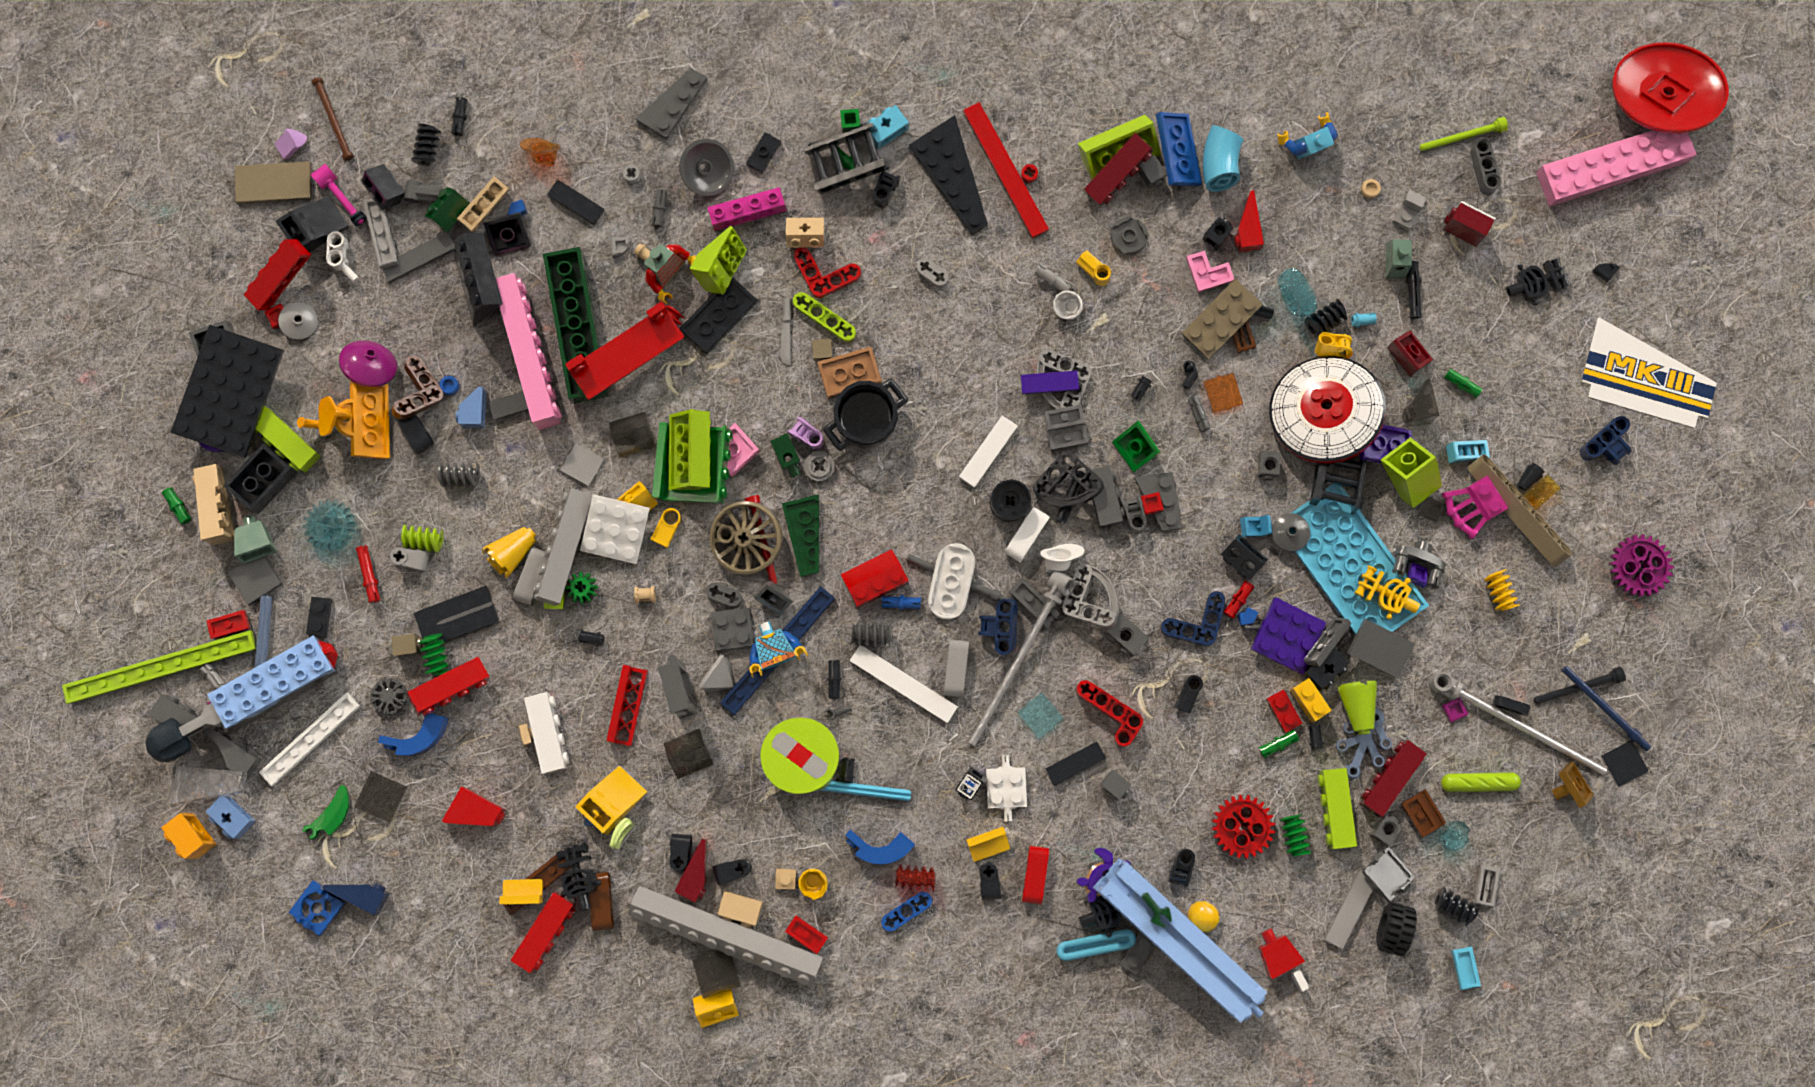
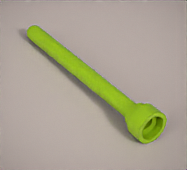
M1500 117L1493 121L1492 124L1423 143L1419 146V149L1426 151L1492 131L1498 133L1508 131V123L1505 117Z

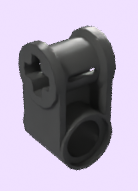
M1140 495L1133 499L1120 500L1129 531L1134 534L1141 533L1147 521ZM1139 520L1142 526L1139 528L1134 527L1132 521Z

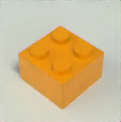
M179 813L161 827L165 832L163 834L165 839L174 844L176 847L175 852L180 858L199 859L217 845L194 813Z

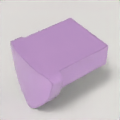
M286 129L284 134L275 143V146L283 159H289L297 149L304 145L307 136L296 130Z

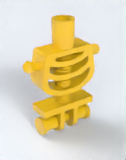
M1369 565L1367 566L1366 573H1363L1361 576L1364 578V581L1358 582L1359 586L1354 592L1356 595L1364 597L1365 590H1368L1369 592L1365 600L1370 601L1374 592H1378V606L1380 609L1388 612L1386 615L1388 620L1392 619V614L1400 613L1402 608L1414 614L1417 612L1420 603L1408 597L1412 590L1407 585L1411 582L1410 578H1406L1404 582L1399 579H1392L1383 586L1379 583L1385 572L1380 571L1376 578H1373L1372 576L1377 569ZM1367 582L1373 583L1372 586L1368 585ZM1390 584L1397 585L1392 590L1388 589ZM1398 588H1401L1402 590L1398 594L1395 593ZM1384 595L1385 597L1387 596L1386 605L1383 600Z

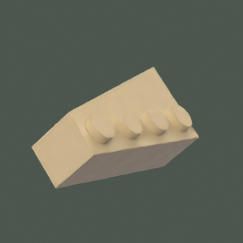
M213 464L194 469L193 483L196 489L201 540L211 545L234 541V526L227 489L224 487L223 468Z

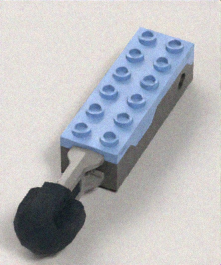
M313 635L210 692L207 696L211 703L204 707L199 717L182 726L176 719L170 718L154 727L149 732L145 742L148 754L159 762H170L190 752L192 746L189 738L210 726L221 727L224 725L226 729L234 732L337 674L335 665L338 653L332 644L320 641Z

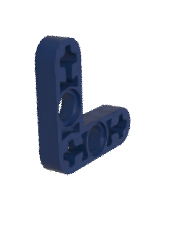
M1214 591L1208 595L1200 626L1168 618L1161 623V632L1168 637L1202 646L1212 645L1217 637L1225 605V596L1219 591ZM1216 595L1218 596V599L1221 600V603H1217L1215 608L1219 609V612L1216 610H1208V607H1213L1214 601L1211 600V598H1214ZM1210 613L1215 614L1217 617V621L1214 624H1210L1206 620V616ZM1171 622L1172 627L1178 628L1179 624L1182 626L1179 630V635H1176L1177 630L1167 632V628L1164 625H1168ZM1185 627L1193 629L1192 637L1184 636L1183 629ZM1197 629L1200 630L1199 634L1202 635L1208 632L1212 640L1205 642V638L1200 636L1198 640H1195Z

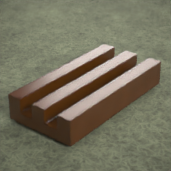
M1248 321L1244 326L1250 345H1247L1242 327L1238 332L1243 347L1240 345L1237 333L1232 336L1237 354L1249 351L1250 349H1256Z

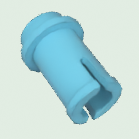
M1375 312L1368 314L1355 313L1351 316V324L1356 328H1359L1361 325H1375L1377 322Z

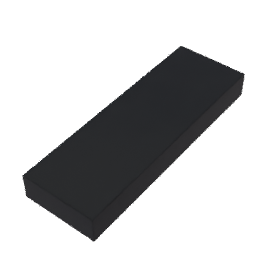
M558 179L547 194L550 198L593 225L596 224L605 211L603 207Z
M1096 741L1047 767L1046 771L1055 786L1106 759Z

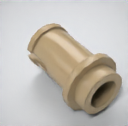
M639 244L634 250L636 257H640L644 261L650 256V250L646 248L645 244Z

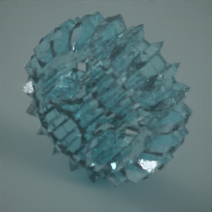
M1296 268L1283 271L1278 276V285L1287 306L1299 318L1311 315L1317 309V301L1308 279Z
M326 499L325 504L323 501H319V507L312 505L313 512L307 511L310 516L309 518L304 517V520L308 522V524L303 525L304 529H308L304 532V535L310 536L308 541L310 543L314 542V547L320 546L321 550L328 548L329 551H333L334 547L340 549V543L347 545L346 538L352 539L349 533H355V530L351 528V526L356 525V522L351 521L355 516L349 514L351 509L349 507L345 508L346 504L343 502L339 504L337 500L331 502L330 499ZM325 512H327V514H326V516H325L324 518L319 519V517H320L322 514H324ZM337 512H339L343 518V525H340L337 522ZM331 522L335 526L328 528L324 524H328ZM316 525H319L322 529V538L317 534ZM340 531L336 537L332 538L335 532Z

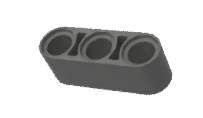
M1480 138L1471 147L1470 155L1479 189L1483 194L1490 195L1500 186L1501 178L1491 142L1486 138ZM1477 146L1482 147L1484 152L1478 150ZM1482 164H1486L1489 169H1485ZM1487 181L1492 182L1494 187L1489 186Z

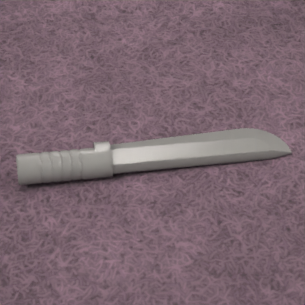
M790 298L783 299V317H781L780 357L786 365H791Z

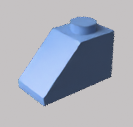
M478 387L459 404V411H456L455 419L462 428H485L486 390L483 387Z

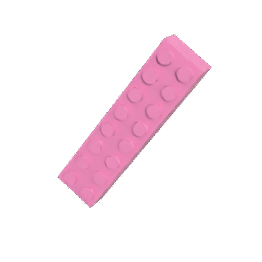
M1652 130L1545 164L1536 174L1550 207L1688 163L1697 154L1688 133L1671 134Z
M514 273L498 277L496 281L503 303L500 306L531 421L538 430L561 424L559 419L562 417L561 410L554 401L557 400L555 390L549 384L552 382L550 372L544 366L547 364V360L539 348L542 347V343L535 331L537 325L535 319L529 313L532 312V307L525 296L527 294L526 286L522 283L521 278H517Z

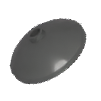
M700 139L694 141L686 147L681 155L679 162L680 176L684 184L692 192L703 196L716 195L722 192L733 178L734 162L732 155L722 143L716 140ZM702 164L705 165L704 171L700 168Z

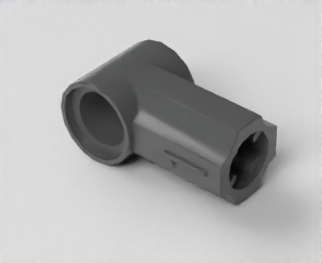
M407 180L404 201L415 204L421 201L435 203L439 198L438 194L443 188L442 186L425 185L419 181Z

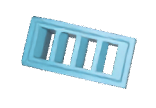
M1487 440L1457 441L1446 445L1449 463L1475 461L1481 456L1478 453L1477 446H1480L1481 455L1484 454L1490 458Z

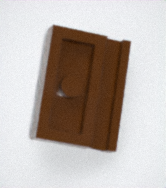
M1426 789L1400 803L1421 838L1446 824Z

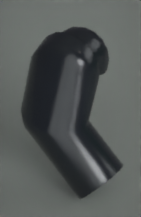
M1186 361L1183 364L1186 379L1182 383V387L1190 390L1198 378V372L1192 361Z

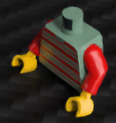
M659 244L657 248H653L650 251V256L644 262L646 269L645 282L655 294L658 293V300L666 304L668 303L665 301V296L673 299V296L662 289L668 285L684 266L686 260H688V264L691 266L696 258L694 255L690 256V253L678 244H669L666 247Z

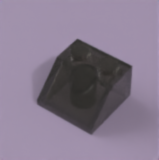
M1426 379L1416 389L1403 410V421L1407 423L1408 428L1430 424L1440 416L1430 379Z

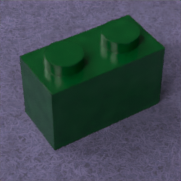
M446 187L438 194L439 198L435 203H432L427 208L425 217L440 230L448 233L470 202L454 189Z

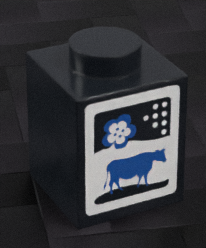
M970 766L955 790L958 791L962 798L972 801L987 776Z

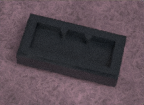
M764 132L746 164L763 174L779 148L781 140Z

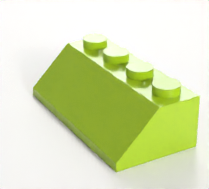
M1142 115L1077 143L1082 161L1091 180L1134 133L1138 134L1154 149L1152 152L1153 156L1158 157L1161 155L1154 123L1146 115Z
M689 409L669 415V490H700L710 488V412Z

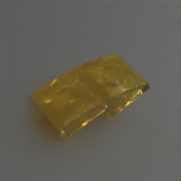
M1547 474L1525 492L1523 496L1536 510L1561 488Z

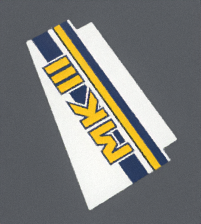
M1598 317L1582 377V382L1591 384L1588 397L1694 428L1698 415L1709 417L1717 385L1716 382Z

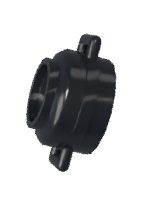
M892 378L882 384L872 381H857L845 387L838 395L833 409L834 420L824 426L823 432L838 451H843L850 445L860 448L876 447L884 443L893 434L898 421L897 410L908 402V397ZM891 388L899 400L895 402L891 392L887 389ZM834 428H837L841 437L845 439L841 442L832 431Z

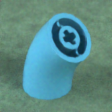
M1212 125L1203 153V177L1207 190L1211 192L1227 190L1240 181L1239 153L1244 141L1238 134L1216 125Z

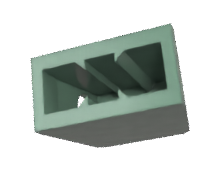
M1392 239L1386 243V278L1405 279L1412 265V241Z
M246 516L243 519L244 525L234 530V554L242 564L277 553L276 546L267 527L262 521H256L254 516Z

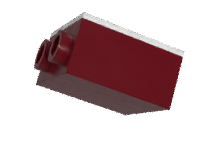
M1461 201L1457 207L1453 206L1450 213L1448 212L1443 221L1445 223L1443 230L1477 247L1487 236L1496 218Z

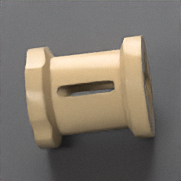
M651 586V588L635 587V604L647 601L655 603V586Z

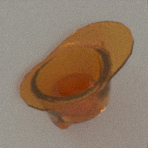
M527 138L519 144L522 149L530 152L535 163L549 167L554 166L557 150L560 149L559 144L542 138Z

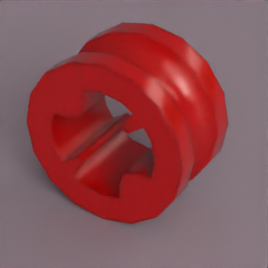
M1032 164L1025 165L1021 171L1022 180L1027 183L1034 182L1038 177L1037 167ZM1027 170H1030V172L1035 173L1032 175V177H1029V175H1025V173H1027Z

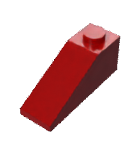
M1254 190L1250 191L1247 197L1236 236H1234V245L1238 247L1239 253L1261 250L1264 245Z

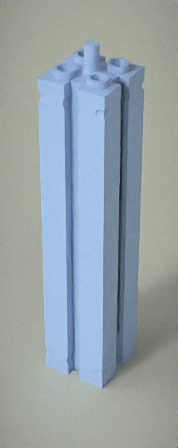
M1118 858L1110 867L1109 872L1102 876L1093 889L1230 1016L1239 1022L1246 1021L1252 1013L1257 1018H1260L1263 1015V1011L1257 1006L1265 1000L1267 991L1258 985L1253 978L1142 875L1133 869L1129 863ZM1147 892L1159 908L1169 907L1172 917L1171 922L1168 921L1165 915L1159 914L1160 921L1165 927L1158 926L1150 921L1153 918V912L1141 898L1144 893Z

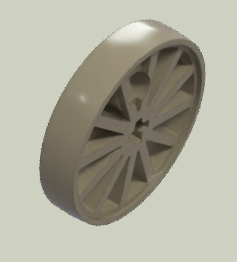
M742 501L725 507L716 516L710 529V546L714 557L724 568L733 573L746 575L763 571L776 560L782 548L783 533L777 517L768 508L755 502ZM748 506L756 508L750 524L748 522ZM739 507L742 509V525L733 513V510ZM763 511L769 519L755 528ZM726 515L730 517L736 529L721 523ZM773 523L776 531L775 534L756 535ZM727 529L731 531V537L728 540L723 536L724 531ZM746 535L749 537V540L745 541V539H742V536ZM776 538L775 549L757 539ZM735 541L732 546L722 553L720 552L718 542L732 543ZM756 546L771 552V557L765 561ZM738 548L732 564H730L724 557ZM751 551L761 564V566L752 569ZM743 552L745 553L746 569L737 568Z

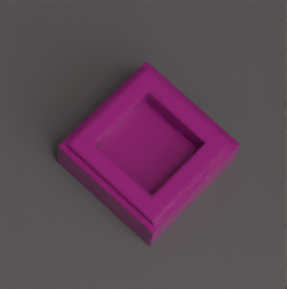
M1460 697L1441 705L1449 723L1469 715Z

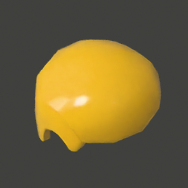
M810 868L801 874L798 887L803 896L812 900L823 897L828 888V880L821 870Z
M1207 901L1195 902L1187 912L1188 919L1202 932L1212 931L1220 921L1218 910Z

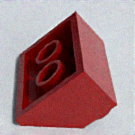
M892 549L840 574L857 609L909 584V580Z

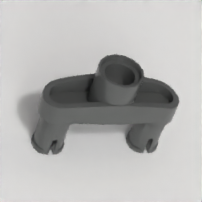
M1417 541L1414 547L1399 546L1396 548L1394 555L1396 559L1392 572H1397V575H1404L1407 561L1414 562L1430 570L1427 586L1438 589L1442 573L1445 572L1446 563L1439 557L1431 554L1432 545L1430 543Z

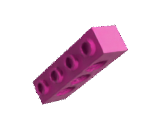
M780 187L707 207L714 231L786 212Z

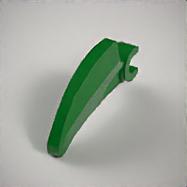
M341 785L323 813L313 823L303 828L302 831L304 833H307L310 829L313 830L309 839H316L322 830H325L331 836L342 825L349 809V792L347 787Z

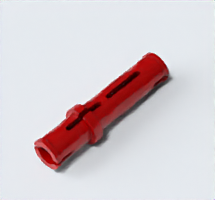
M363 545L356 547L364 580L362 585L366 589L368 603L380 602L381 598L377 588L378 580L375 579L368 546L364 545V548Z

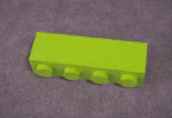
M266 405L264 406L255 433L258 434L260 432L264 436L262 440L270 447L274 445L277 448L275 452L283 459L287 457L291 461L289 465L296 471L302 470L306 473L321 455Z
M1347 768L1319 771L1320 775H1317L1319 787H1322L1320 803L1321 806H1324L1325 810L1323 824L1327 826L1328 834H1325L1327 846L1329 845L1330 849L1357 847Z

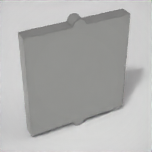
M575 443L570 454L566 455L567 459L560 471L590 486L595 476L599 474L598 471L605 459Z

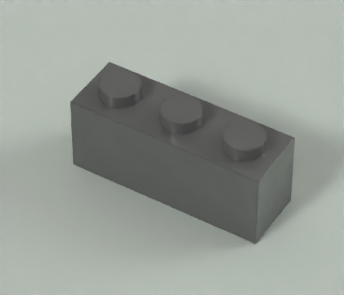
M1110 466L1092 469L1104 482L1102 492L1092 499L1098 528L1121 524L1123 518H1125L1123 507H1119L1120 493L1119 489H1115L1114 486L1116 481L1114 470H1110ZM1090 478L1087 480L1092 484V488L1096 489L1098 487L1097 482L1092 481Z

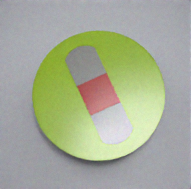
M792 718L777 724L770 730L763 741L760 759L765 775L776 787L788 793L806 794L822 790L832 782L839 761V749L833 734L820 722L809 718Z

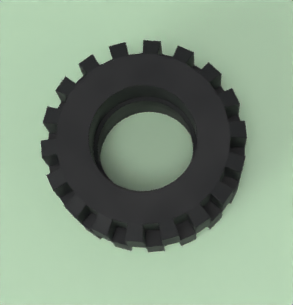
M1394 902L1387 904L1381 915L1377 930L1376 943L1378 950L1401 957L1405 956L1411 947L1416 931L1417 913L1415 908Z

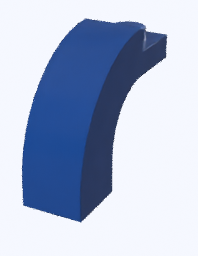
M434 714L424 716L420 731L412 738L401 740L380 735L378 743L384 744L383 748L395 750V747H397L395 755H420L433 748L440 741L446 730L449 718Z
M851 829L845 835L848 838L846 840L848 844L854 849L857 846L860 848L855 855L873 864L895 862L903 858L915 846L902 832L891 843L883 847L868 845Z

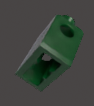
M788 433L771 440L770 444L782 470L787 469L790 478L800 475L801 472L797 465L800 459ZM790 454L792 460L786 462L784 455Z

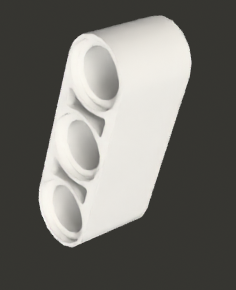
M1033 507L1004 553L1021 563L1050 517Z

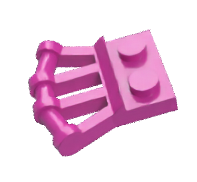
M1488 475L1466 488L1442 492V498L1445 499L1447 509L1446 514L1453 519L1455 528L1461 529L1471 540L1486 521L1508 509L1507 504ZM1467 493L1470 495L1468 499L1454 506L1452 496ZM1474 502L1477 509L1461 518L1457 511ZM1480 513L1482 514V519L1474 529L1465 524L1469 519Z

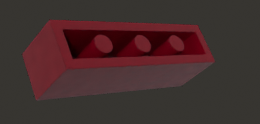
M1134 133L1083 190L1099 205H1108L1114 198L1113 194L1125 187L1127 184L1126 180L1130 176L1133 177L1137 174L1142 162L1146 163L1153 156L1152 152L1154 149L1138 134Z
M1409 740L1398 742L1394 748L1395 753L1392 758L1388 757L1385 760L1384 769L1381 773H1377L1371 781L1373 785L1370 789L1366 788L1360 796L1362 800L1359 804L1377 817L1385 815L1427 755L1426 752Z

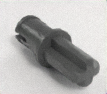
M664 189L656 191L655 204L652 206L651 226L663 227L664 213L667 211V208H665L667 191Z

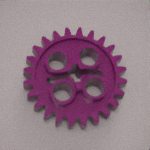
M1644 534L1640 535L1639 538L1637 535H1633L1631 539L1627 537L1624 539V542H1619L1618 546L1620 548H1613L1616 554L1610 555V558L1614 561L1608 564L1614 566V569L1609 572L1616 575L1612 580H1619L1617 587L1623 585V592L1630 589V595L1632 596L1637 593L1638 597L1643 596L1644 593L1647 597L1651 595V592L1656 594L1659 593L1658 589H1664V584L1670 583L1666 577L1673 576L1669 570L1674 568V566L1669 565L1673 558H1667L1670 551L1664 552L1663 550L1666 545L1659 546V539L1652 542V536L1647 537L1645 540ZM1635 548L1640 550V557L1635 554ZM1652 559L1657 561V568L1652 565ZM1625 564L1631 567L1630 573L1626 571ZM1642 574L1647 577V583L1642 581Z

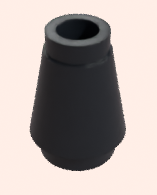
M1532 462L1531 465H1527L1516 485L1523 491H1526L1543 477L1545 471Z

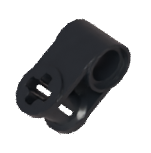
M886 170L880 173L873 191V202L877 207L883 208L889 204L899 184L900 175H892L887 173ZM884 194L886 198L879 199L877 195Z
M671 834L669 864L675 871H685L690 862V852L692 849L691 834ZM679 857L681 860L684 861V864H681L680 868H678V865L675 864V861H678Z
M1181 848L1177 851L1169 873L1168 882H1177L1183 884L1186 888L1189 886L1195 862L1193 851L1187 848ZM1183 852L1190 854V860L1186 863H1183L1180 859Z
M743 858L712 866L717 885L748 875L752 869L750 861ZM740 862L742 865H746L744 873L742 870L738 871L737 869L740 866Z
M985 862L980 867L982 901L1001 899L997 867L992 862ZM986 866L994 869V872H991V876L983 873V870H986Z

